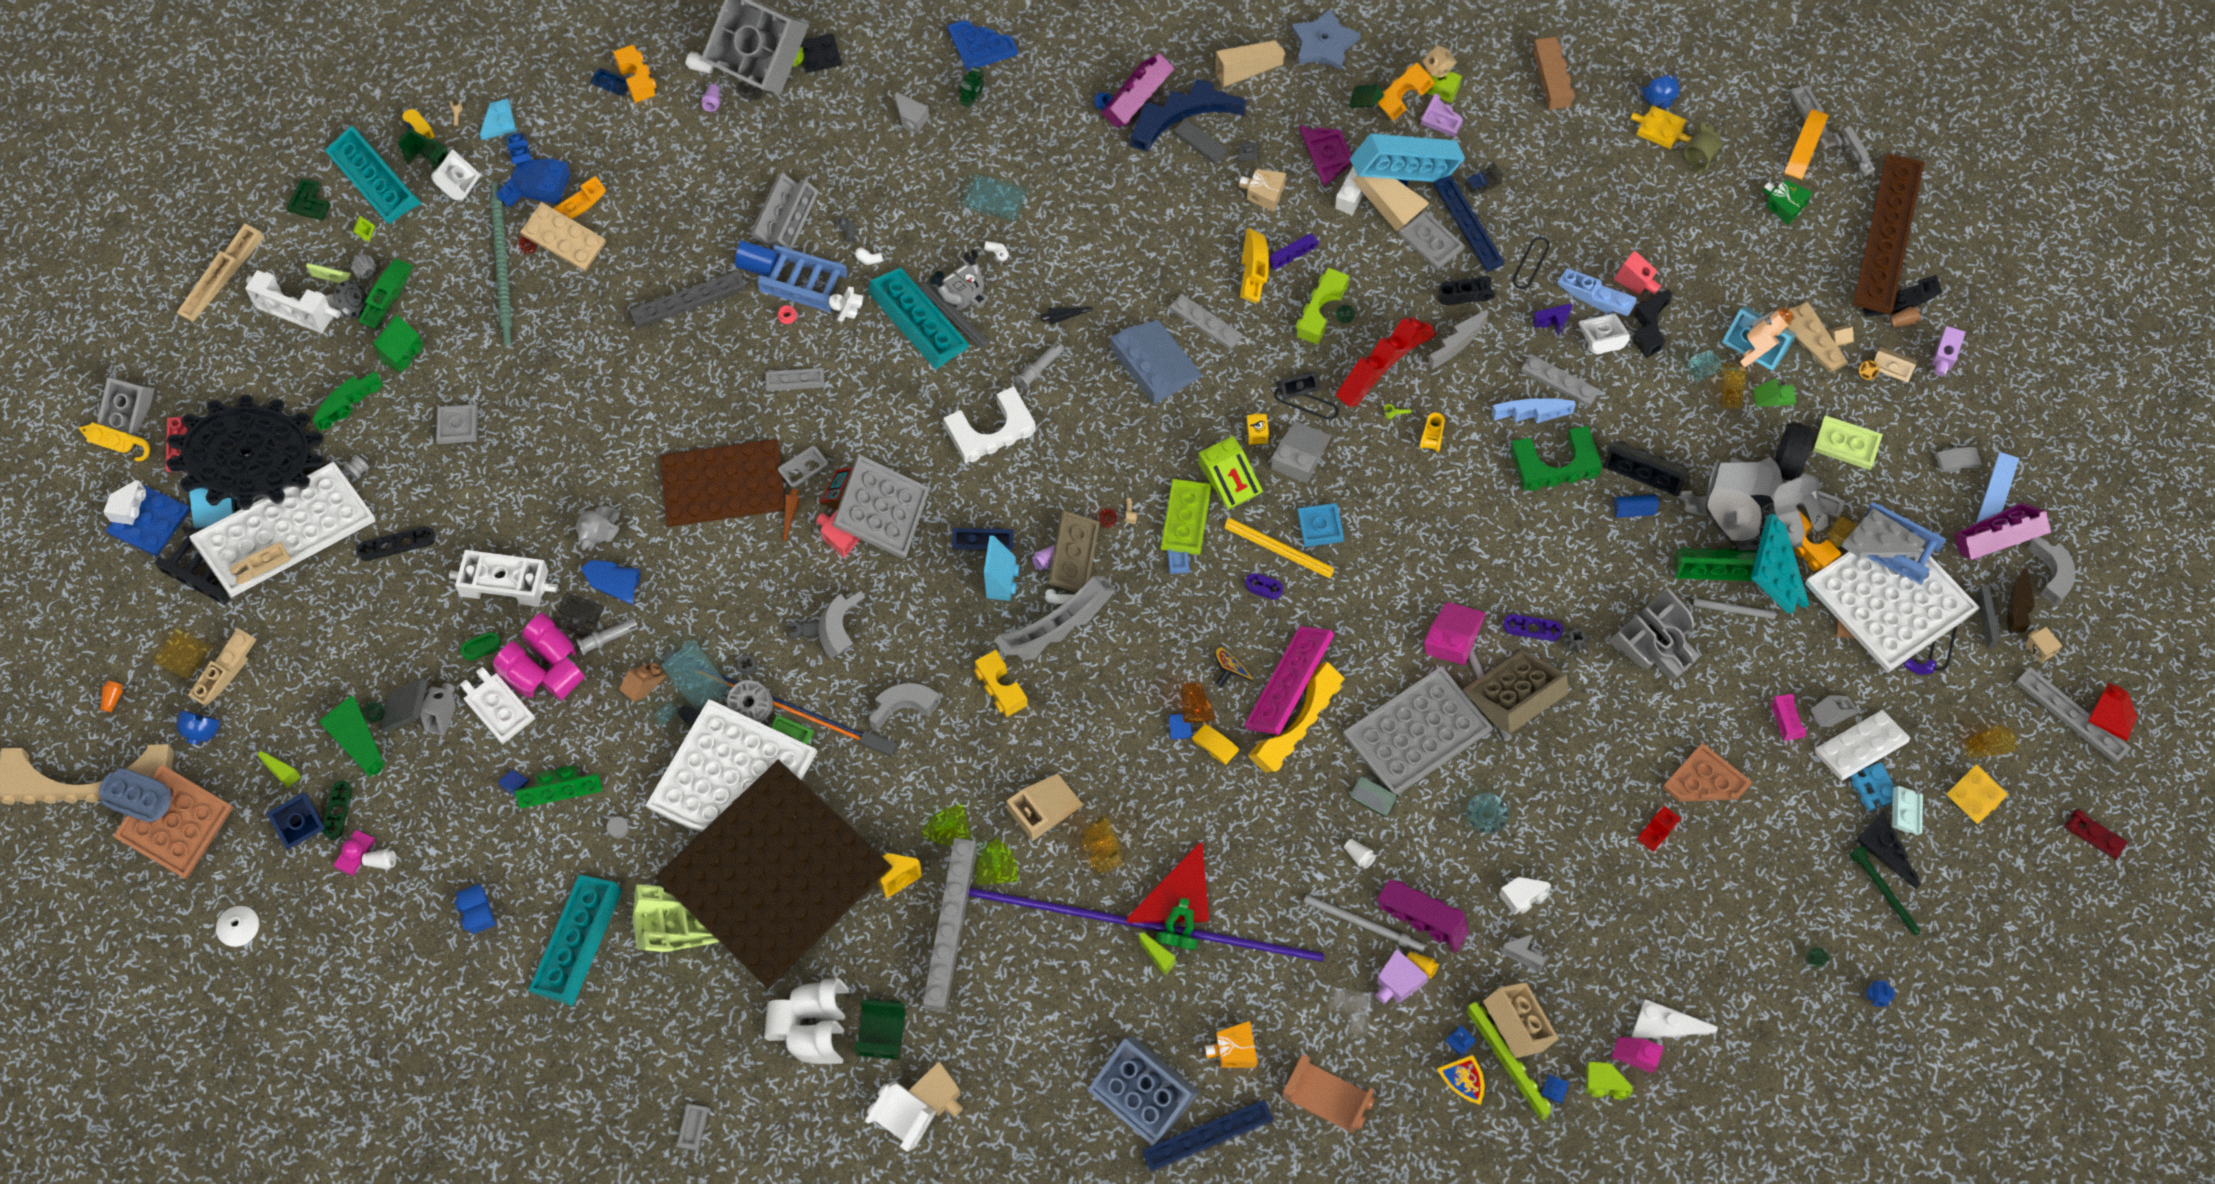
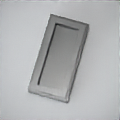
M687 1103L676 1144L677 1148L699 1151L709 1107Z

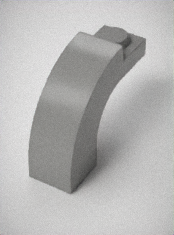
M2039 536L2032 540L2027 549L2049 566L2052 579L2040 595L2055 607H2058L2074 584V562L2068 551L2060 543L2053 547L2047 540Z
M862 591L855 595L851 592L845 597L842 594L838 595L826 606L821 614L819 637L830 659L844 652L853 644L844 630L843 616L846 611L859 604L865 598Z
M914 683L890 687L875 699L878 709L875 708L869 716L870 726L878 731L888 717L901 708L916 709L929 718L941 702L940 694L929 687Z

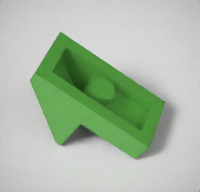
M1773 379L1753 389L1756 407L1796 404L1793 385H1778L1777 379Z

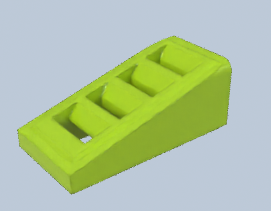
M260 751L257 753L262 763L286 787L289 788L301 778L297 770L265 752Z
M1141 932L1139 934L1141 946L1166 976L1175 965V956L1144 932Z

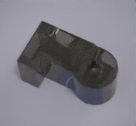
M1493 162L1487 166V169L1467 178L1464 185L1471 195L1476 197L1501 185L1503 174Z

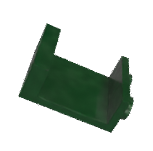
M410 128L400 136L398 141L404 159L408 164L417 154H420L430 160L435 171L448 155L446 146Z
M877 998L861 1000L862 1016L858 1042H855L854 1048L856 1056L899 1060L906 1015L905 1004L899 1000H889V1002H882Z

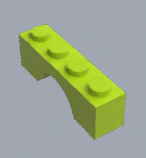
M1328 268L1325 274H1321L1318 281L1319 287L1318 289L1314 288L1310 298L1312 300L1310 304L1307 303L1303 310L1304 316L1302 319H1298L1295 326L1297 337L1317 345L1326 330L1327 320L1320 314V307L1328 301L1341 300L1349 284V275Z

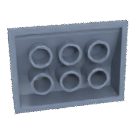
M1159 320L1126 328L1110 338L1112 352L1154 405L1203 376Z
M1134 1036L1124 1038L1087 1089V1091L1152 1145L1157 1144L1200 1092Z

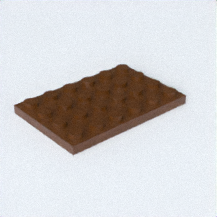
M778 439L660 455L667 527L785 511L783 478L778 471V468L781 466Z

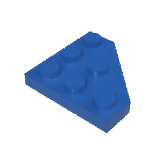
M965 20L947 25L950 37L966 71L971 70L974 66L979 68L1018 55V49L1009 35L1004 34L1002 36L995 33L994 30L983 26L980 28L971 25V22Z

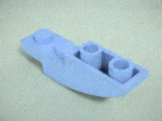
M1566 268L1558 281V285L1568 293L1607 314H1612L1614 311L1628 316L1637 303L1636 297L1605 287L1601 284V280Z

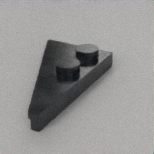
M1882 811L1860 835L1857 842L1912 887L1917 889L1921 884L1918 880V875L1915 870H1912L1907 860L1909 857L1901 842L1897 839L1895 830L1891 829L1886 819L1887 814Z

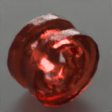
M524 236L519 240V247L522 253L532 254L536 251V243Z
M1109 508L1103 509L1099 514L1100 525L1104 528L1113 527L1117 522L1116 512ZM1108 515L1111 518V521H1107V519H1105V516Z

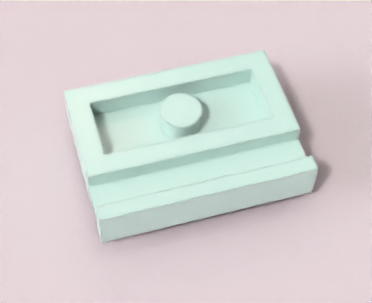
M1901 786L1893 788L1892 827L1907 833L1912 832L1914 835L1922 834L1923 794H1915L1914 791Z

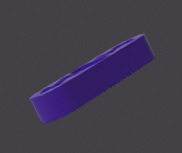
M1310 233L1273 253L1269 257V264L1274 270H1277L1293 261V258H1299L1315 249L1319 241L1314 234Z
M1511 614L1504 619L1503 623L1504 631L1511 635L1557 641L1563 633L1562 625L1552 620ZM1511 621L1515 622L1514 628H1511ZM1522 622L1525 623V624H1524V627H1523V630H1521ZM1535 624L1539 630L1537 632H1530L1527 626ZM1543 626H1545L1544 633H1541ZM1551 628H1555V635L1551 634Z

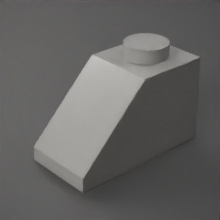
M896 92L895 103L902 126L908 131L918 133L929 118L928 106Z
M1829 695L1810 709L1814 714L1815 722L1821 727L1833 726L1859 713L1848 696Z

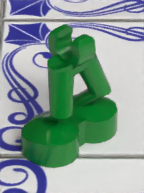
M1181 898L1179 907H1172L1165 922L1167 931L1157 932L1155 940L1157 943L1196 951L1198 941L1190 936L1194 930V911L1188 909V899ZM1179 915L1184 916L1186 928L1182 935H1176L1173 926Z

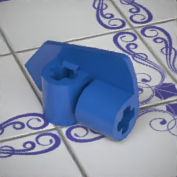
M590 560L581 568L592 588L633 605L635 586L639 585L640 580L639 568L619 567L613 562Z

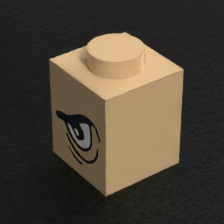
M2047 627L2040 631L2038 629L2032 631L2025 643L2040 663L2056 655L2062 647Z

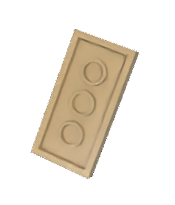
M542 202L520 231V234L585 272L606 243V239Z

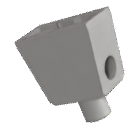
M444 683L442 688L433 687L429 691L420 713L425 732L445 736L456 708L453 697L455 688L453 685Z

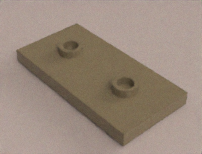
M1062 510L1047 584L1077 593L1089 581L1099 531V521Z

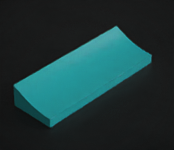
M352 125L324 150L388 224H391L401 215L422 203L366 138Z
M901 267L870 280L868 288L870 296L935 370L968 349V342Z
M578 875L528 989L530 993L573 1007L623 891L615 882Z

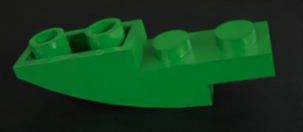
M396 258L386 268L365 301L367 305L358 321L360 324L378 331L393 300H397L414 268L413 265Z
M376 371L359 381L355 376L351 377L326 398L313 418L318 431L328 429L334 422L348 417L353 412L351 404L359 403L363 397L377 392L383 386Z

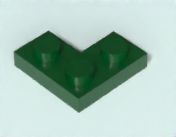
M301 178L287 206V210L289 213L323 221L331 205L329 201L315 198L321 187L319 182Z

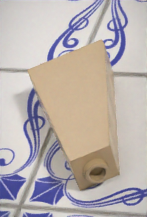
M1275 40L1219 50L1216 52L1215 74L1223 87L1283 65L1284 49L1282 46L1279 47Z
M1358 175L1353 179V182L1396 231L1400 230L1429 204L1425 199L1396 179L1358 177Z

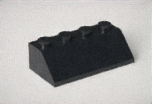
M1616 440L1610 445L1603 466L1605 469L1677 497L1689 471L1682 464H1675L1661 456L1649 454L1643 449H1637L1625 442Z

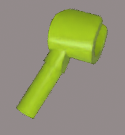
M1391 404L1384 406V411H1391L1385 413V417L1388 419L1399 414H1411V409H1394V406Z

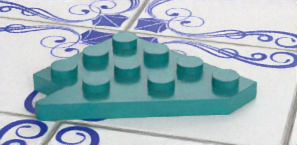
M1772 513L1767 515L1751 579L1789 614L1795 612L1796 604L1804 608L1809 606V601L1786 525Z

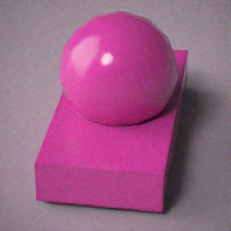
M355 830L351 838L343 843L342 853L333 866L340 871L354 876L362 863L363 854L369 852L375 839Z

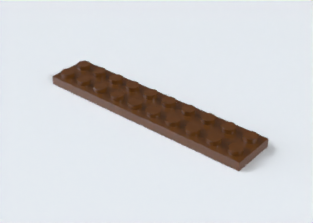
M1889 153L1885 157L1853 300L1854 306L1891 314L1893 311L1923 172V161Z

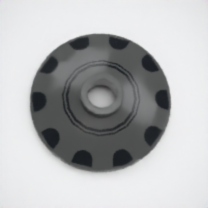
M343 281L335 287L333 297L337 308L348 317H360L367 305L365 303L367 295L363 288L353 281Z

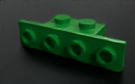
M577 765L564 766L559 769L535 773L536 786L515 790V795L519 808L522 809L601 792L602 785L598 772L579 776Z

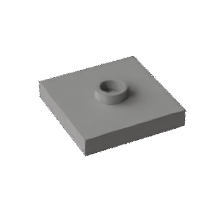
M477 404L437 407V444L477 442Z

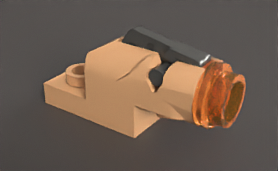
M1786 306L1753 321V328L1748 333L1747 338L1756 350L1751 348L1743 354L1744 358L1740 362L1744 367L1749 366L1780 343L1775 335L1778 337L1795 319L1792 312Z

